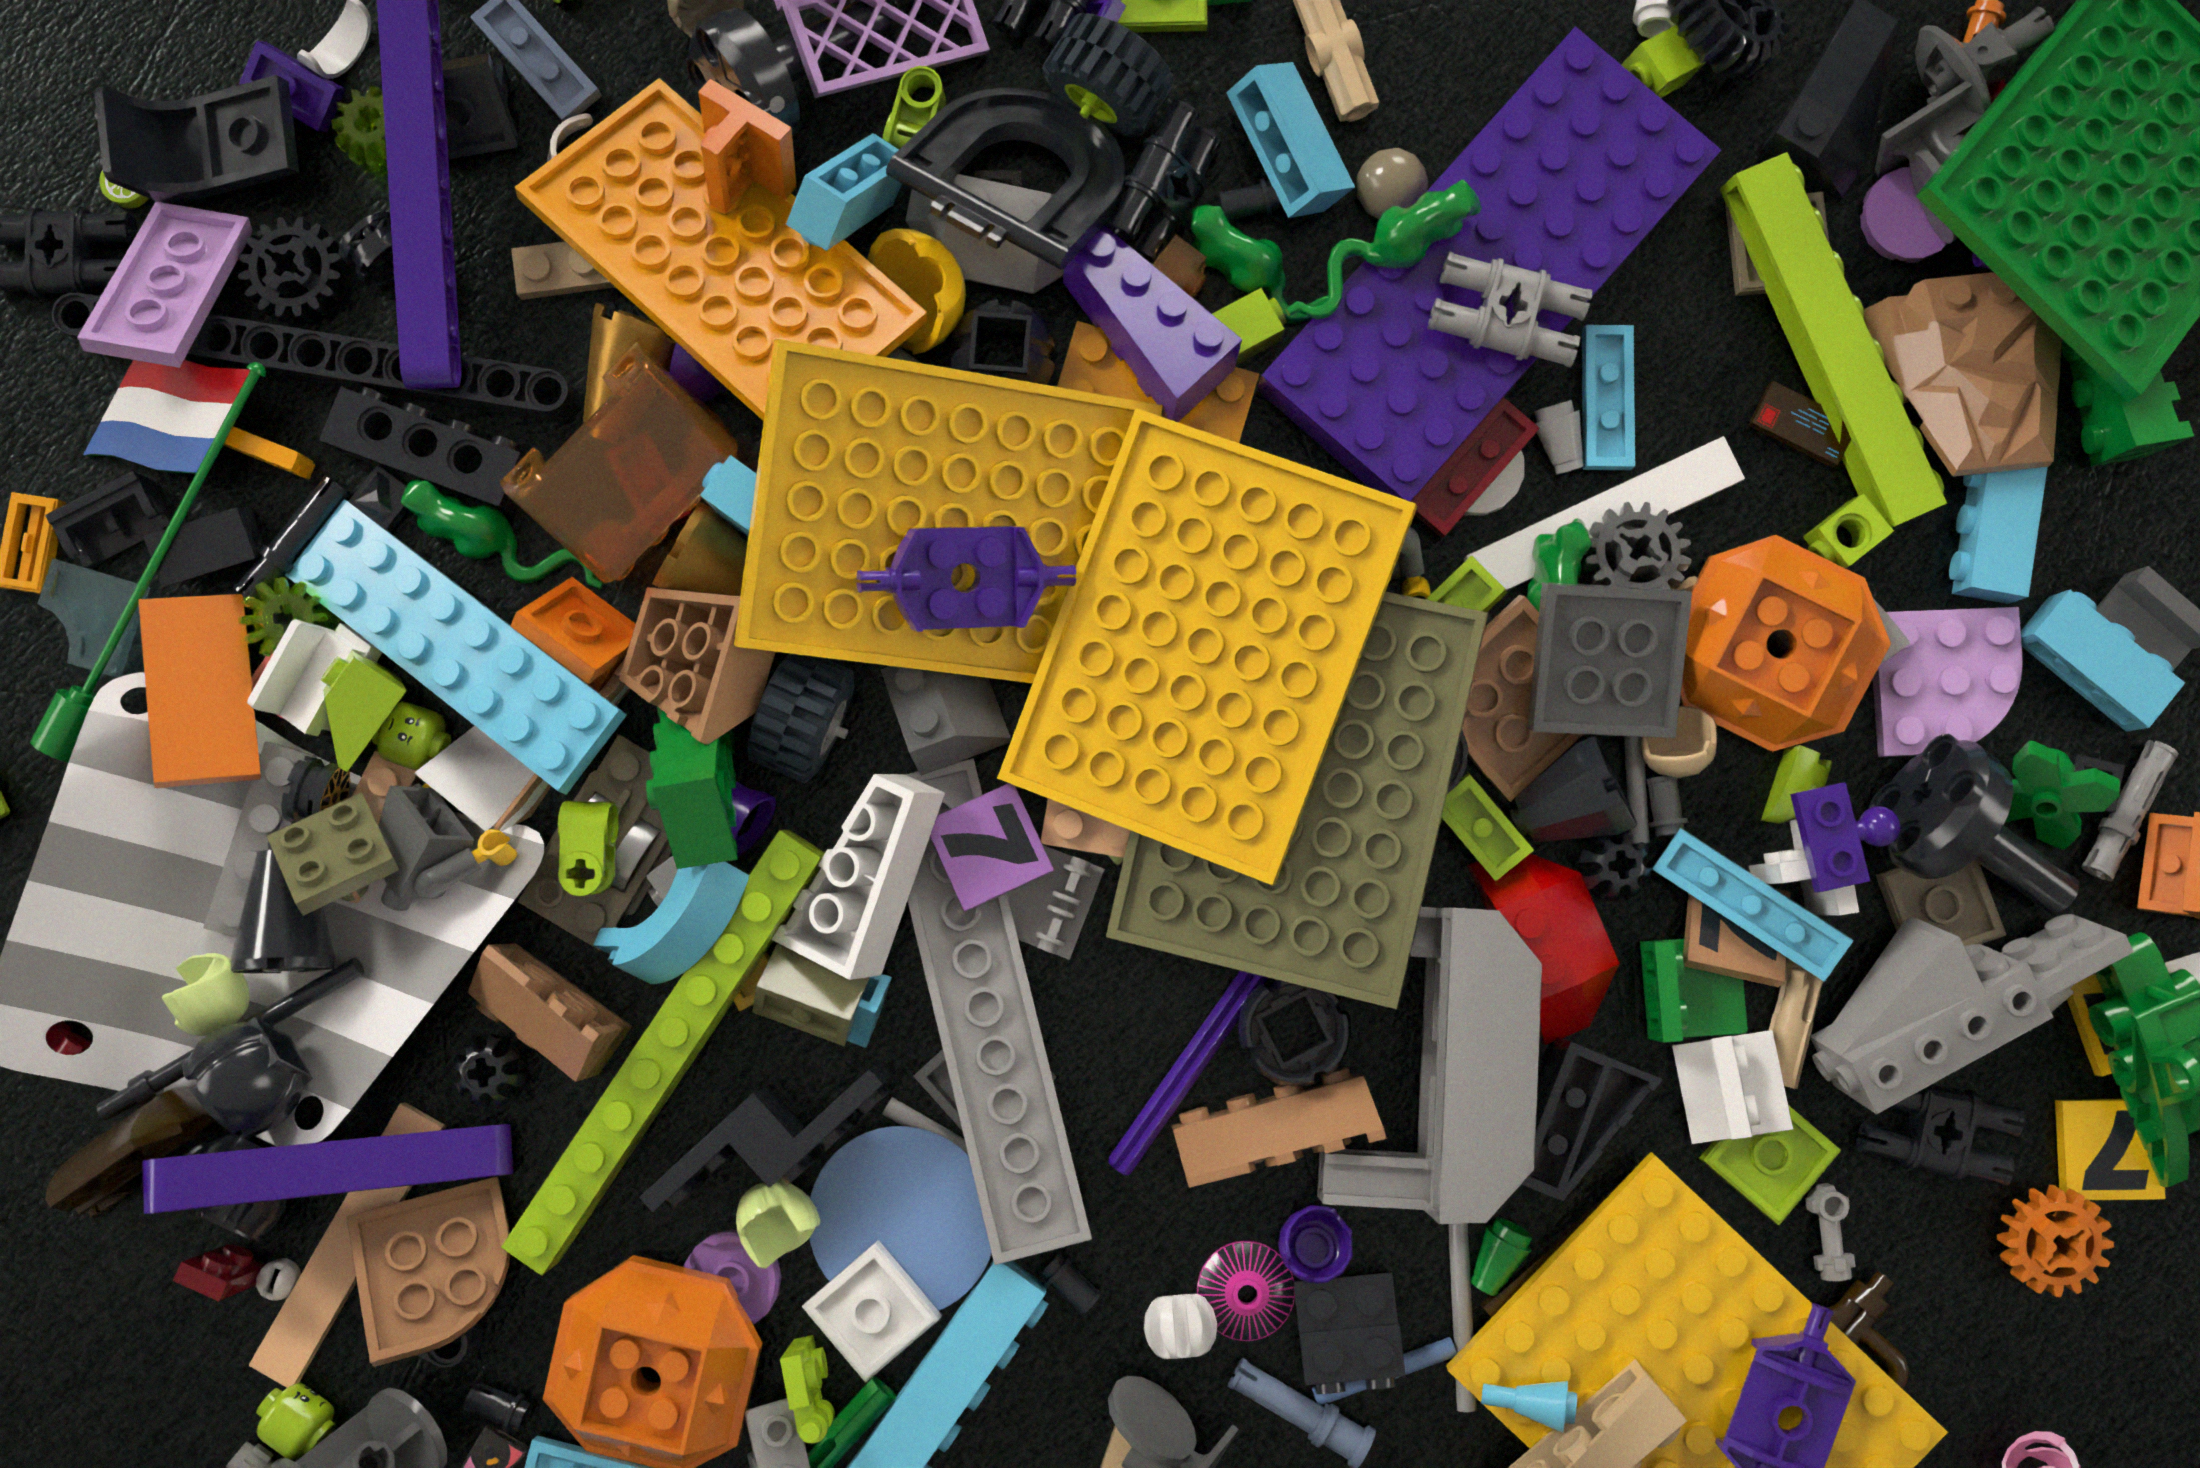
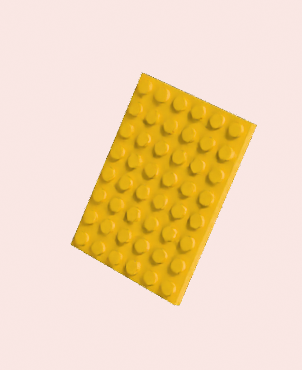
M775 339L734 645L741 648L1033 683L1069 586H1047L1043 590L1025 628L1009 626L926 629L923 632H917L910 628L900 613L892 593H886V591L858 592L857 582H876L877 580H858L857 571H886V567H891L897 548L910 528L1003 526L1024 527L1042 563L1046 564V566L1074 565L1076 568L1135 409L1137 408L1161 417L1163 405L784 339ZM967 563L956 566L951 575L954 588L960 592L969 589L975 580L974 570ZM1058 575L1057 577H1073V575Z
M1136 408L1077 563L1076 575H1073L1076 578L1075 586H1069L997 779L1262 882L1275 885L1415 515L1416 503Z
M1650 1152L1452 1358L1446 1367L1448 1372L1480 1402L1482 1400L1483 1383L1516 1388V1386L1568 1381V1391L1577 1393V1409L1636 1359L1687 1420L1680 1427V1433L1675 1440L1665 1447H1656L1642 1459L1640 1468H1736L1720 1450L1715 1440L1716 1438L1724 1440L1757 1350L1751 1344L1752 1339L1792 1333L1799 1334L1800 1331L1804 1330L1812 1303L1659 1158ZM1830 1321L1823 1339L1829 1344L1827 1350L1849 1372L1856 1383L1824 1468H1914L1948 1432ZM1484 1405L1529 1448H1532L1553 1430L1548 1426L1515 1413L1514 1409ZM1789 1406L1783 1409L1778 1416L1779 1427L1786 1430L1797 1427L1802 1420V1409L1798 1406Z

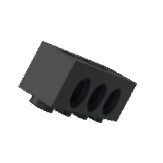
M360 386L358 393L340 387L319 438L321 442L341 453L374 465H379L382 468L412 479L428 481L439 489L449 491L483 505L494 506L507 514H513L533 463L519 452L521 449L520 444L498 435H494L491 442L475 436L476 428L455 419L449 418L447 425L431 420L432 412L408 402L404 403L402 409L387 404L388 396L365 386ZM392 421L390 435L383 440L377 441L376 433L379 426L384 422ZM436 437L437 447L435 451L427 457H421L420 450L424 441ZM481 453V466L475 472L466 474L464 468L466 460L473 454Z

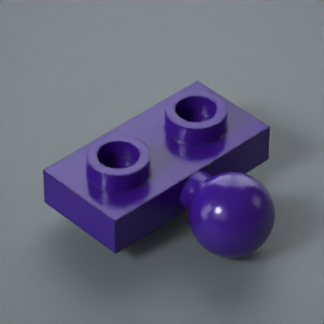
M256 41L239 84L249 83L274 75L289 81L293 117L317 131L328 132L346 89L329 79L321 77L271 44Z
M1846 782L1790 794L1814 892H1824L1869 882L1870 877L1861 841L1864 840L1866 843L1877 847L1891 844L1900 833V821L1897 815L1886 807L1876 806L1867 809L1862 813L1859 820L1855 821Z

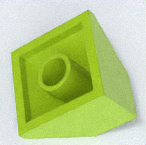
M351 651L345 660L337 656L321 678V681L326 684L323 689V695L337 764L339 768L348 772L406 692L398 674L354 651Z

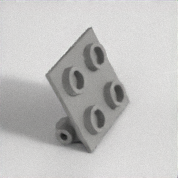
M1043 845L1054 871L1008 892L1007 896L1018 940L1070 960L1105 869Z

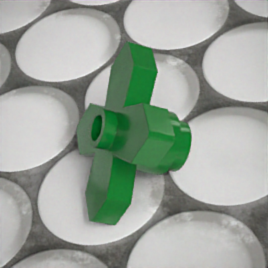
M2028 741L2013 757L2012 771L2016 779H2012L2013 799L2005 822L2033 817L2038 840L2059 849H2066L2081 835L2082 820L2077 812H2104L2120 796V779L2096 768L2075 772L2073 763L2063 751L2046 747L2035 741Z

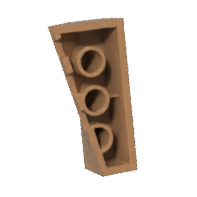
M1342 1067L1336 1069L1329 1076L1320 1074L1322 1082L1306 1087L1278 1085L1273 1088L1275 1096L1256 1101L1254 1093L1227 1100L1228 1109L1209 1114L1207 1107H1201L1179 1114L1181 1122L1171 1126L1189 1188L1251 1173L1256 1170L1255 1164L1263 1161L1266 1166H1279L1295 1162L1304 1156L1303 1150L1312 1148L1314 1153L1325 1152V1154L1343 1150L1346 1148V1145L1352 1142L1350 1137L1365 1133L1369 1143L1387 1139L1364 1075L1359 1072L1350 1074L1349 1067Z

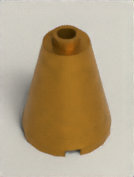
M596 303L592 320L583 422L592 426L589 433L592 436L617 443L620 436L630 438L670 374L671 360L676 341L668 338L669 335L652 321L622 310L614 311L612 317L606 316L607 305Z
M700 502L676 539L675 545L664 560L652 584L660 589L740 596L748 541L710 506L708 507Z

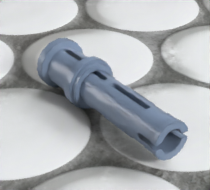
M1242 1358L1233 1372L1235 1376L1230 1378L1227 1387L1235 1389L1309 1433L1308 1439L1311 1440L1312 1445L1316 1447L1324 1445L1348 1459L1349 1467L1358 1468L1374 1441L1375 1428L1370 1425L1365 1428L1339 1414V1407L1326 1403L1324 1406H1321L1248 1363L1246 1359Z

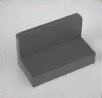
M2149 566L2126 573L2097 606L2096 611L2111 623L2120 624L2130 630L2135 636V643L2148 653L2156 654L2167 660L2173 669L2180 664L2192 649L2200 647V610Z

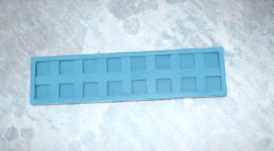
M345 499L293 564L295 567L289 574H285V576L554 789L567 795L627 715Z

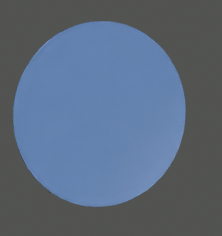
M891 1126L866 1132L842 1146L825 1164L814 1184L810 1199L817 1208L821 1221L809 1239L817 1263L829 1281L879 1240L939 1311L965 1295L980 1278L989 1262L992 1252L969 1156L959 1146L939 1134L907 1126Z

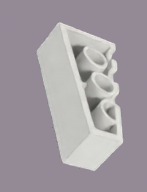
M874 774L842 825L843 834L833 849H827L818 864L821 869L808 889L801 891L793 904V907L796 908L786 925H780L772 940L849 980L880 976L945 793L907 775Z

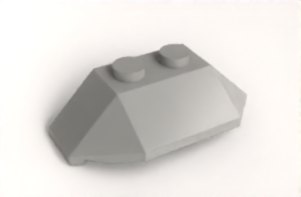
M959 174L950 181L1024 222L1029 221L1053 196L1051 193ZM912 189L906 216L907 224L911 229L941 241L956 257L962 268L964 280L1034 295L1063 277L1064 269L1060 270L1007 240L1001 244L1000 248L995 249L986 244L989 232L978 240L947 223V214L950 211L941 218L934 216L930 213V206L933 200Z

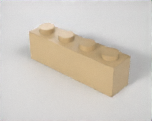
M1635 1359L1576 1409L1574 1424L1565 1423L1563 1433L1553 1429L1508 1468H1640L1642 1459L1656 1447H1665L1675 1440L1680 1433V1427L1687 1420Z

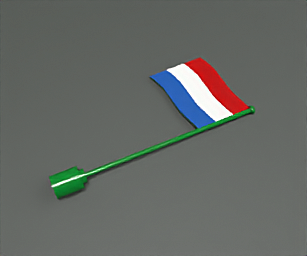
M138 360L132 361L83 455L87 457H119L163 472L196 475L84 686L72 685L70 690L58 689L30 741L31 745L40 752L69 763L87 712L96 696V693L92 691L138 607V599H142L259 376H266V369L262 364L253 362L246 367L248 369L207 367L183 360L180 368Z

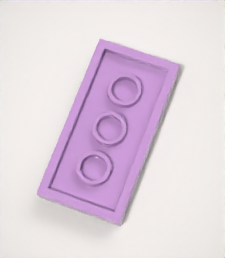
M156 201L77 337L83 351L180 368L234 268L239 255H241L247 243L246 239L253 232L249 218Z

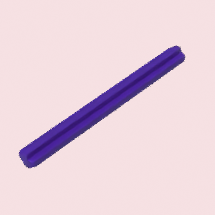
M1239 971L1109 1156L1108 1163L1115 1170L1126 1176L1132 1173L1238 1022L1240 1011L1246 998L1258 985L1264 984L1268 977Z

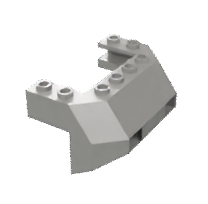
M1421 907L1410 955L1412 957H1425L1417 1152L1346 1148L1327 1154L1320 1152L1317 1197L1323 1204L1424 1210L1438 1224L1487 1223L1534 1170L1542 964L1498 910Z

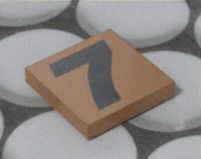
M1776 889L1790 898L1791 892ZM1688 893L1683 950L1684 967L1779 987L1785 982L1786 956Z

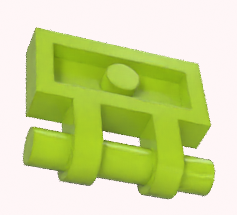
M814 1335L794 1339L780 1358L789 1410L794 1411L799 1437L806 1443H817L825 1437L835 1417V1411L829 1401L822 1399L820 1388L823 1384L822 1379L828 1377L827 1360L823 1347L816 1348Z

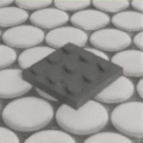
M1542 582L1527 728L1533 732L1676 738L1692 592L1677 589Z

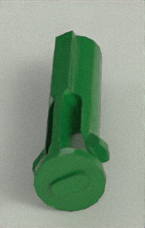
M873 1376L833 1419L825 1437L817 1443H811L806 1448L810 1468H833L896 1400L897 1396L891 1388Z

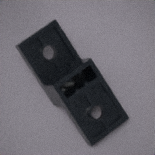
M880 1062L877 1063L807 1127L774 1090L767 1085L752 1093L639 1198L652 1212L664 1204H667L672 1210L680 1202L685 1201L704 1183L698 1176L704 1170L709 1175L712 1174L716 1169L721 1168L736 1153L745 1160L769 1188L780 1179L788 1186L816 1160L810 1152L817 1145L826 1151L853 1126L847 1118L854 1111H857L863 1117L889 1093L883 1085L892 1075Z

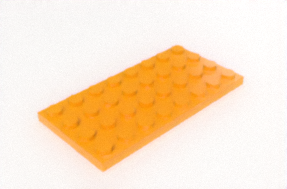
M659 78L516 185L515 190L518 199L763 421L775 339L887 357L927 323V311L844 239L826 251L821 247L809 244L802 238L800 233L786 225L796 199L793 194H790L784 200L754 181L726 214L711 206L701 151V142L705 135L702 115Z

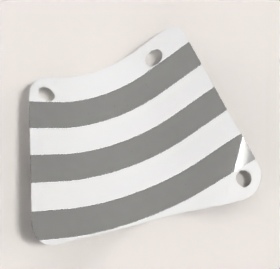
M144 672L119 677L99 689L87 712L72 751L59 793L0 956L1 1067L121 1091L128 1087L127 1083L130 1079L146 1070L153 1072L193 1050L198 1042L206 1037L191 1035L179 1029L174 1023L176 1018L169 1011L162 1000V996L176 989L188 986L176 970V967L189 957L205 955L207 953H218L231 959L236 937L207 930L203 927L252 780L154 788L148 712L140 715L130 714L122 708L120 703L121 697L130 689L146 687ZM255 720L259 757L265 741L312 754L292 744ZM321 759L325 766L329 764V762ZM351 772L348 798L352 797L361 779V776ZM453 812L475 840L470 850L477 849L478 840L485 831L466 815ZM517 824L502 831L510 838V841L506 844L517 850V856L510 864L499 866L488 859L479 864L480 870L453 884L440 898H413L410 908L406 911H396L382 903L381 897L387 884L383 878L369 884L367 892L360 898L358 903H351L339 898L323 906L335 954L334 968L355 957L361 962L364 974L273 1026L292 1038L313 1077L304 1086L299 1102L305 1097L316 1096L323 1104V1117L315 1128L302 1130L296 1125L294 1109L290 1116L277 1127L258 1134L256 1137L275 1146L318 1143L334 1131L535 875L544 855V843L539 832L527 826ZM331 970L300 973L298 971H282L275 974L243 973L248 983L250 999L248 1009L236 1023L242 1022ZM65 1020L77 1021L86 1025L91 1030L93 1042L89 1049L80 1054L63 1055L55 1052L48 1046L46 1032L57 1022ZM183 1077L164 1088V1092L184 1086L192 1088L197 1084V1080H187Z

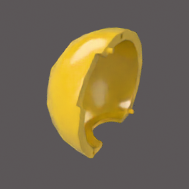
M892 229L881 233L872 244L867 260L927 311V323L900 345V347L912 351L913 355L926 352L943 343L963 316L966 288L962 268L954 254L941 241L915 229Z

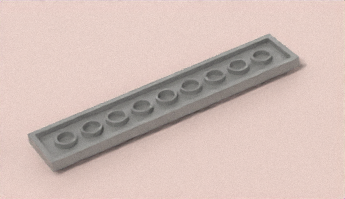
M974 758L956 762L922 776L919 771L906 774L945 793L938 815L983 795ZM929 837L907 901L994 1265L1091 1240L1092 1237L1007 893L964 913Z

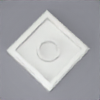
M879 1240L802 1306L865 1383L934 1325L942 1316Z

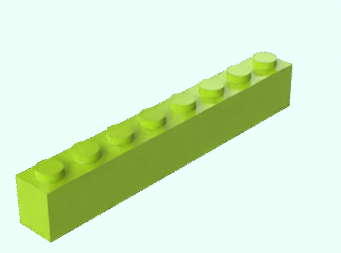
M1788 152L1736 173L1720 188V192L1745 243L1759 278L1765 285V291L1813 397L1817 403L1821 404L1839 444L1842 420L1849 432L1851 440L1842 460L1858 496L1864 493L1888 524L1894 527L1947 504L1943 495L1944 485L1940 475L1931 468L1923 451L1924 441L1921 433L1914 425H1911L1903 407L1904 397L1901 389L1895 382L1891 381L1885 368L1882 347L1876 339L1871 337L1865 324L1863 306L1858 297L1851 293L1844 278L1843 262L1840 256L1835 251H1832L1824 234L1823 218L1820 212L1812 207L1804 190L1805 181L1799 167L1792 163Z

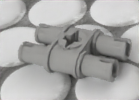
M1451 251L1448 252L1443 266L1444 272L1441 273L1440 283H1448L1482 292L1481 298H1484L1483 306L1475 310L1436 298L1430 314L1432 318L1429 319L1427 329H1434L1469 339V344L1473 345L1475 349H1479L1482 346L1516 355V360L1527 359L1530 355L1564 364L1566 367L1572 366L1578 351L1574 350V348L1579 346L1580 336H1572L1538 327V321H1535L1536 315L1541 309H1545L1583 321L1590 303L1586 302L1591 300L1592 289H1583L1550 280L1551 276L1547 274L1546 270L1541 269L1538 273L1505 264L1501 258L1497 260L1492 259L1491 263L1457 255ZM1512 295V308L1516 315L1507 324V311L1503 304Z

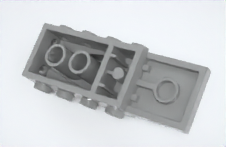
M2074 914L2060 915L2049 920L2044 926L2045 929L2028 938L2010 941L2003 946L2001 953L1980 943L1964 946L1960 937L1912 916L1900 926L1836 1020L1831 1025L1810 1036L1817 1051L1812 1056L1813 1061L1827 1081H1832L1836 1088L1875 1114H1878L2054 1018L2046 1003L2048 998L2134 951L2126 934Z

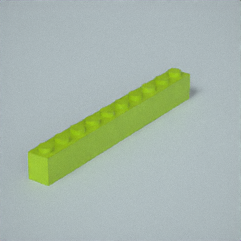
M779 830L749 875L740 902L725 930L709 951L684 972L501 1248L540 1275L545 1274L560 1262L733 1003L739 991H741L757 967L763 955L773 943L772 938L780 925H785L796 909L793 907V904L803 889H808L821 869L818 864L825 854L823 851L791 830Z

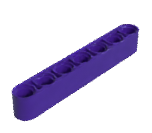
M511 1124L142 1161L144 1214L514 1174Z

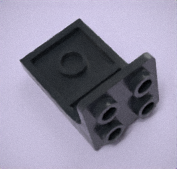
M278 75L198 97L175 101L140 99L121 93L109 86L95 89V118L98 123L101 168L109 182L157 202L179 205L299 173L289 81Z

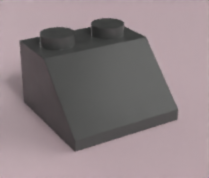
M896 666L881 669L908 751L921 776L1011 742L1010 734L989 678Z

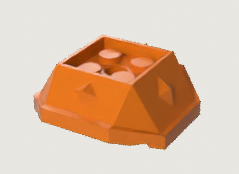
M1772 535L1709 556L1690 591L1692 592L1680 695L1681 706L1701 709L1714 719L1716 725L1772 752L1844 732L1891 645L1866 579L1778 535ZM1781 630L1789 639V647L1784 655L1775 658L1767 650V639L1772 632Z
M633 1255L613 1270L570 1296L564 1303L543 1400L585 1451L654 1468H695L736 1447L741 1440L746 1419L745 1413L748 1410L763 1343L752 1321L740 1304L739 1296L730 1278ZM641 1367H651L656 1370L661 1382H650L645 1379L641 1373Z

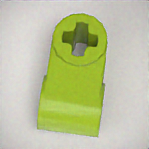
M916 66L904 73L900 81L893 110L887 119L882 138L897 149H901L946 106L942 82L935 70L927 66ZM922 87H928L935 91L933 97L926 102H916L911 98L913 93Z
M564 801L560 807L558 816L560 840L558 877L563 889L571 895L585 896L603 893L614 882L616 874V841L619 832V813L616 803ZM580 868L594 869V879L588 880V878L580 877Z

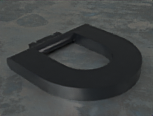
M995 88L967 94L946 105L892 156L886 168V175L933 200L930 206V213L934 216L941 218L950 211L947 214L946 222L978 240L989 232L986 238V244L998 249L1007 240L1054 267L1063 270L1105 225L1116 210L1124 183L1125 162L1121 148L1113 134L1100 120L1092 115H1089L1087 119L1079 114L1081 111L1079 108L1049 93L1022 88ZM1008 140L1027 141L1048 148L1066 163L1071 173V177L1027 222L950 181L984 148L991 144Z

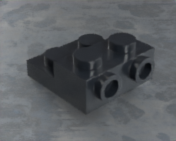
M1392 1272L1337 1277L1328 1283L1320 1284L1306 1283L1304 1281L1293 1282L1305 1385H1315L1316 1394L1346 1392L1345 1382L1365 1380L1367 1390L1396 1387L1395 1377L1406 1376Z

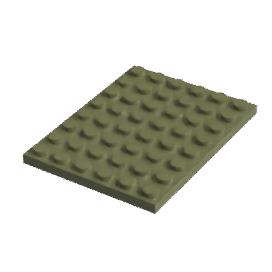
M1385 592L1276 884L1270 885L1130 830L1106 937L1398 1009L1488 613Z

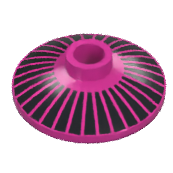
M1236 1241L1222 1246L1206 1260L1199 1274L1197 1294L1205 1297L1212 1306L1219 1333L1234 1340L1254 1341L1271 1335L1287 1320L1295 1299L1294 1279L1291 1271L1285 1266L1280 1254L1271 1247L1255 1241ZM1245 1285L1253 1286L1257 1292L1254 1300L1251 1302L1241 1301L1238 1298V1292L1241 1287Z

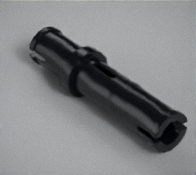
M324 474L319 484L295 511L269 545L263 543L258 549L261 555L233 588L239 593L242 592L245 598L260 606L264 598L285 572L288 574L295 567L293 565L294 561L324 526L346 497H349L351 493Z

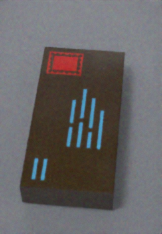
M1775 381L1768 384L1748 424L1749 427L1832 468L1839 465L1851 440L1843 419L1839 444L1821 404Z

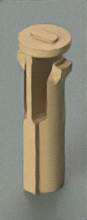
M1787 958L1785 982L1781 985L1769 1030L1773 1031L1784 1086L1797 1089L1823 981L1789 958Z

